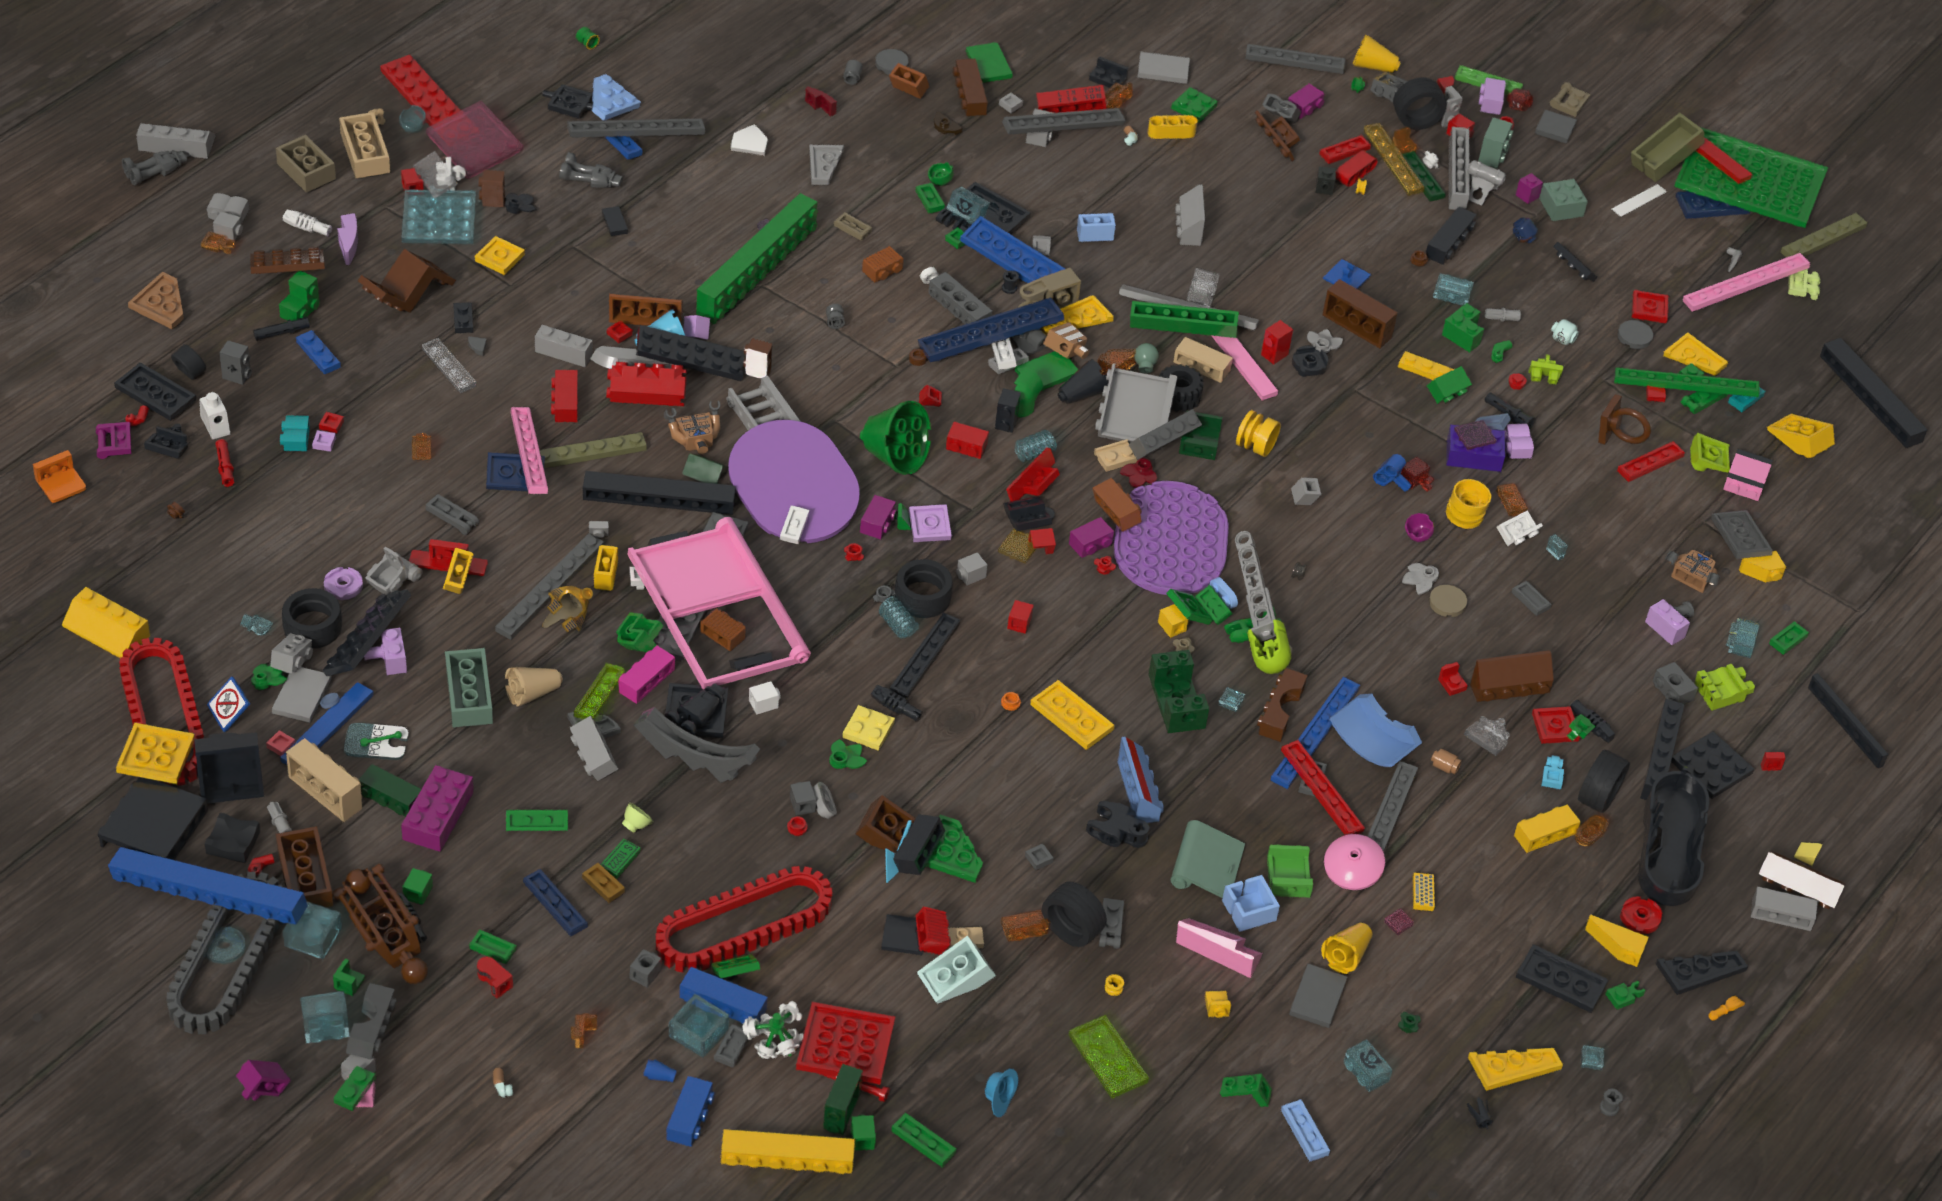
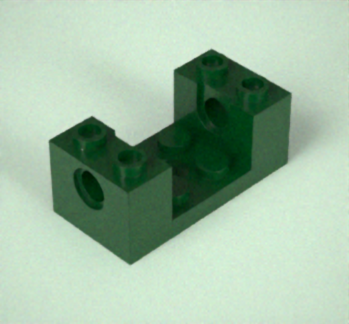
M1190 650L1158 653L1151 656L1148 675L1167 733L1206 729L1209 706L1205 694L1197 695L1192 683L1194 662Z

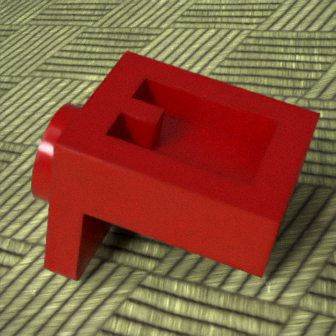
M1458 662L1444 665L1438 678L1450 696L1466 691L1468 686L1458 673L1460 666Z

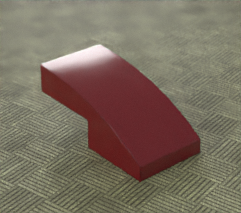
M806 87L805 101L813 109L822 108L830 117L836 115L837 101L820 90Z

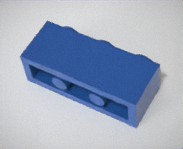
M690 1076L687 1077L667 1126L668 1141L692 1147L694 1139L698 1140L701 1133L700 1124L706 1121L708 1104L712 1105L715 1097V1092H712V1082Z

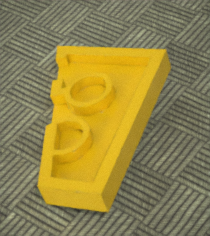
M1686 333L1666 349L1663 356L1685 365L1692 363L1701 371L1714 376L1726 368L1728 361L1689 333Z

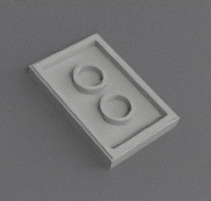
M1140 52L1138 78L1187 84L1190 58Z
M303 667L298 668L292 674L289 673L287 681L284 683L272 707V714L310 723L332 679L331 675L326 676L323 672Z

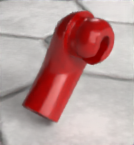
M272 853L254 858L248 867V872H255L256 876H258L264 866L274 864Z

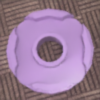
M335 568L328 572L324 578V590L333 594L338 600L354 598L363 588L362 576L353 568ZM343 581L347 582V584L340 585L339 583Z

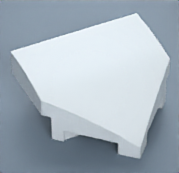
M751 125L734 133L731 150L765 156L768 138L758 127Z

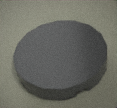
M886 49L879 52L876 56L875 66L879 71H884L885 74L890 75L897 63L908 67V57L902 51Z
M1637 320L1623 322L1617 333L1621 343L1630 345L1629 347L1633 349L1646 348L1653 339L1652 329L1647 324Z

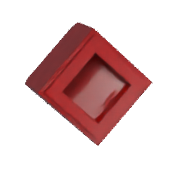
M926 385L919 392V403L921 405L941 406V391Z

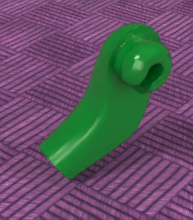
M1511 341L1499 342L1493 346L1491 355L1493 362L1499 363L1503 360V353L1513 347Z

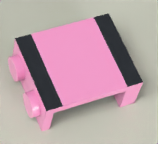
M1737 449L1723 490L1759 501L1773 460Z

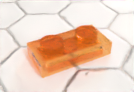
M1515 483L1497 486L1496 491L1510 517L1518 516L1528 510Z

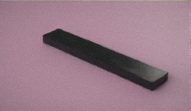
M943 612L889 689L908 699L960 625V619Z
M1818 673L1813 675L1808 689L1878 769L1883 767L1888 753Z

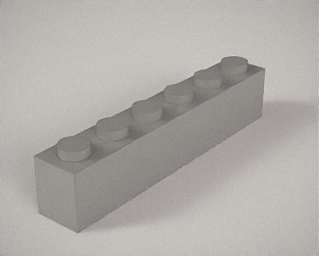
M1452 127L1449 139V209L1456 210L1458 206L1466 209L1469 199L1468 128Z

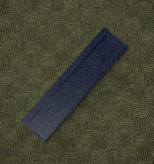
M541 869L523 878V883L570 937L588 927V922Z

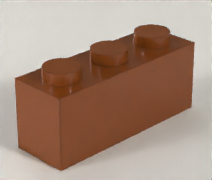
M1112 478L1092 488L1095 501L1122 532L1142 522L1140 506L1137 503L1134 504L1131 496L1128 493L1125 494L1122 486L1119 483L1116 484Z

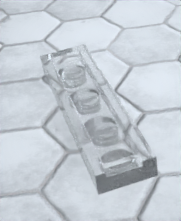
M439 338L422 344V350L460 393L476 387V380Z

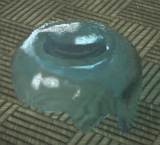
M412 105L408 110L403 109L399 117L400 126L407 132L420 131L426 123L425 111L415 105Z

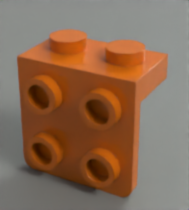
M68 450L33 464L35 480L52 503L86 490V484L73 468L72 455Z

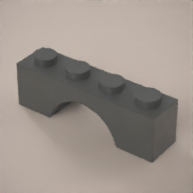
M1192 409L1131 442L1129 446L1138 460L1164 445L1191 433L1202 424Z
M369 983L364 996L362 1013L371 1020L364 1023H354L348 1038L346 1054L372 1059L374 1051H379L381 1044L379 1037H384L386 1025L384 1024H389L392 1013L389 1011H394L396 998H393L395 989Z

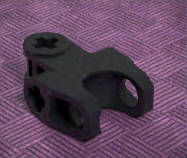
M1099 802L1097 813L1107 819V821L1089 820L1086 827V832L1089 835L1112 847L1120 846L1121 842L1136 848L1144 847L1147 844L1149 825L1144 820L1135 818L1136 813L1132 808L1120 803Z

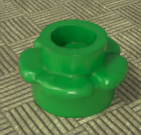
M1354 77L1351 83V90L1359 93V91L1364 89L1365 81H1363L1362 77Z

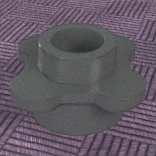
M880 586L877 588L873 600L889 605L891 598L895 596V591L888 586Z

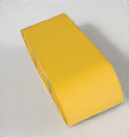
M1190 115L1153 116L1149 119L1147 134L1153 139L1192 138L1196 134L1197 118Z

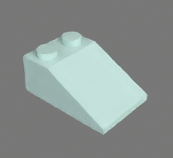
M968 936L917 972L937 1004L977 989L996 976L978 947Z

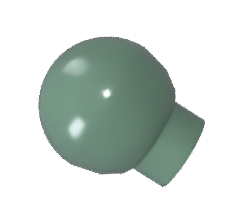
M1144 343L1135 349L1134 359L1139 366V372L1151 373L1153 366L1157 363L1159 354L1155 346Z

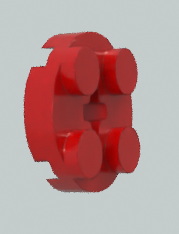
M1637 896L1625 901L1620 913L1623 924L1631 931L1642 935L1656 931L1662 920V910L1656 902L1651 899L1646 901ZM1638 913L1641 914V915L1644 914L1645 917H1644V918L1639 917V916H1638Z

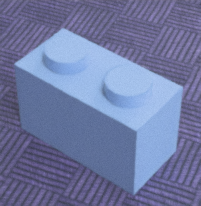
M1113 213L1079 214L1077 223L1079 242L1113 241L1116 226Z

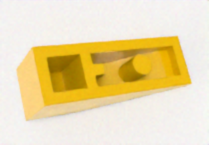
M1593 915L1589 916L1585 928L1615 958L1626 964L1638 966L1649 937Z

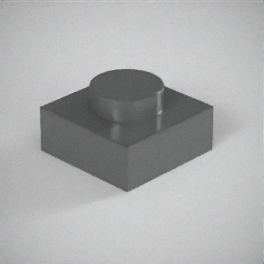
M1043 844L1025 852V857L1035 870L1053 863V856Z

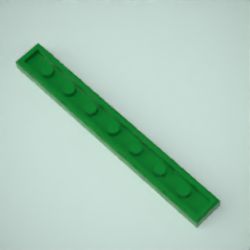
M1616 368L1614 383L1751 397H1759L1760 386L1759 381Z

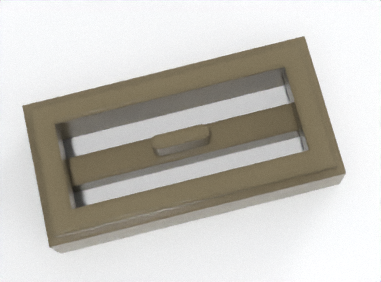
M845 212L834 221L835 227L860 241L867 237L868 233H872L871 226Z

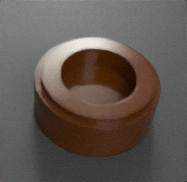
M914 349L909 353V362L915 366H922L927 362V357L922 349Z

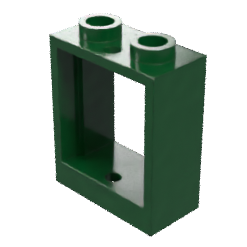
M842 1064L825 1103L823 1129L828 1130L830 1133L844 1135L861 1095L863 1070Z

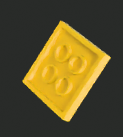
M134 723L116 766V773L177 784L193 745L195 734Z

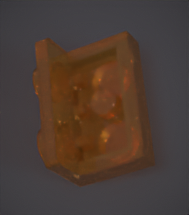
M1128 82L1125 86L1116 83L1105 92L1106 109L1119 108L1125 101L1130 99L1133 95L1132 83Z

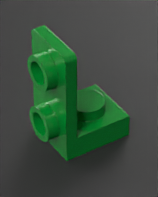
M1262 1074L1225 1077L1222 1082L1220 1095L1228 1097L1252 1094V1097L1260 1107H1267L1272 1088Z

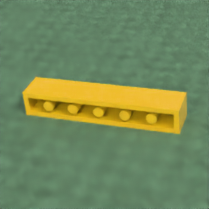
M724 1129L721 1164L771 1167L773 1169L787 1168L796 1171H827L839 1174L852 1173L855 1139Z

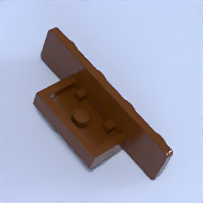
M1255 111L1257 124L1260 127H1264L1263 130L1268 137L1273 138L1272 142L1277 148H1281L1280 151L1283 156L1294 161L1295 159L1289 148L1300 141L1296 132L1282 116L1268 124L1259 111Z

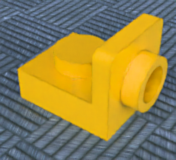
M1226 991L1205 992L1208 1017L1221 1018L1229 1016L1231 1002L1228 1001Z

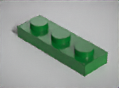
M506 809V831H568V809Z
M907 1113L892 1126L891 1131L941 1167L956 1154L955 1147Z

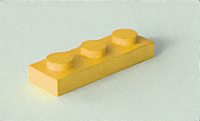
M1406 351L1398 365L1399 368L1431 380L1454 370Z

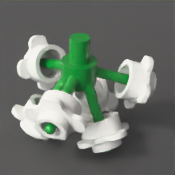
M793 1001L786 1005L781 1004L779 1007L780 1014L774 1013L773 1017H769L768 1014L761 1015L760 1024L757 1019L752 1017L745 1019L743 1031L749 1040L759 1036L761 1033L768 1036V1040H761L760 1043H756L754 1046L758 1050L759 1056L766 1059L770 1057L776 1058L781 1054L784 1057H790L796 1052L795 1049L800 1046L804 1035L799 1034L796 1029L786 1030L784 1027V1022L792 1023L794 1020L800 1021L802 1019V1014L799 1013L797 1004ZM776 1035H779L781 1043L776 1046L772 1040Z

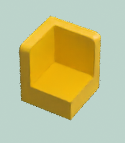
M1173 604L1160 610L1158 623L1171 638L1186 632L1188 619Z

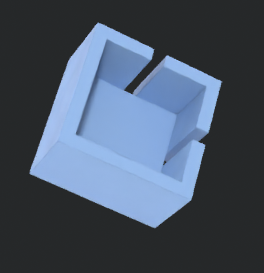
M1262 875L1246 879L1244 889L1242 881L1225 886L1222 901L1229 914H1232V919L1240 932L1277 920L1280 905Z

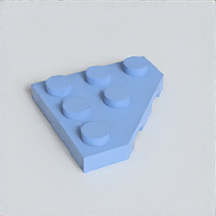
M607 74L594 78L592 112L605 121L640 107L641 102Z

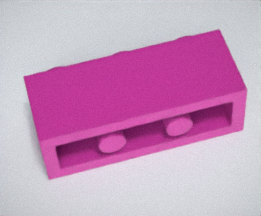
M659 646L649 650L639 662L633 664L627 673H623L618 680L619 693L634 703H639L675 670V656Z

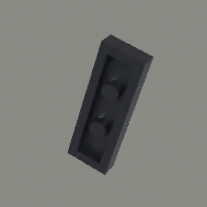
M1557 242L1553 246L1557 250L1556 254L1563 260L1566 258L1569 261L1567 264L1573 270L1578 269L1580 271L1578 275L1585 281L1589 279L1594 282L1598 278L1564 245Z

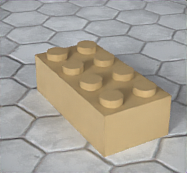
M374 112L339 118L341 136L355 178L390 173L389 155Z
M304 738L286 751L289 778L339 819L345 822L362 809L360 781L348 774L343 766H338L328 754L322 753L314 743H310Z

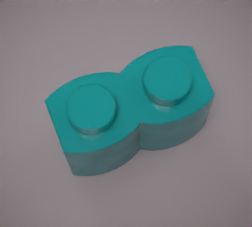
M286 415L285 421H282V432L284 434H280V445L284 446V451H307L310 431L309 416Z

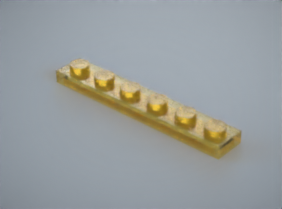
M1375 123L1364 126L1365 134L1407 195L1422 193L1424 191L1423 184L1381 124Z

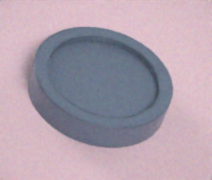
M330 693L320 700V705L322 708L333 707L339 702L340 697L337 693Z

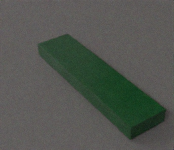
M1415 151L1399 154V160L1430 202L1445 198L1446 193Z

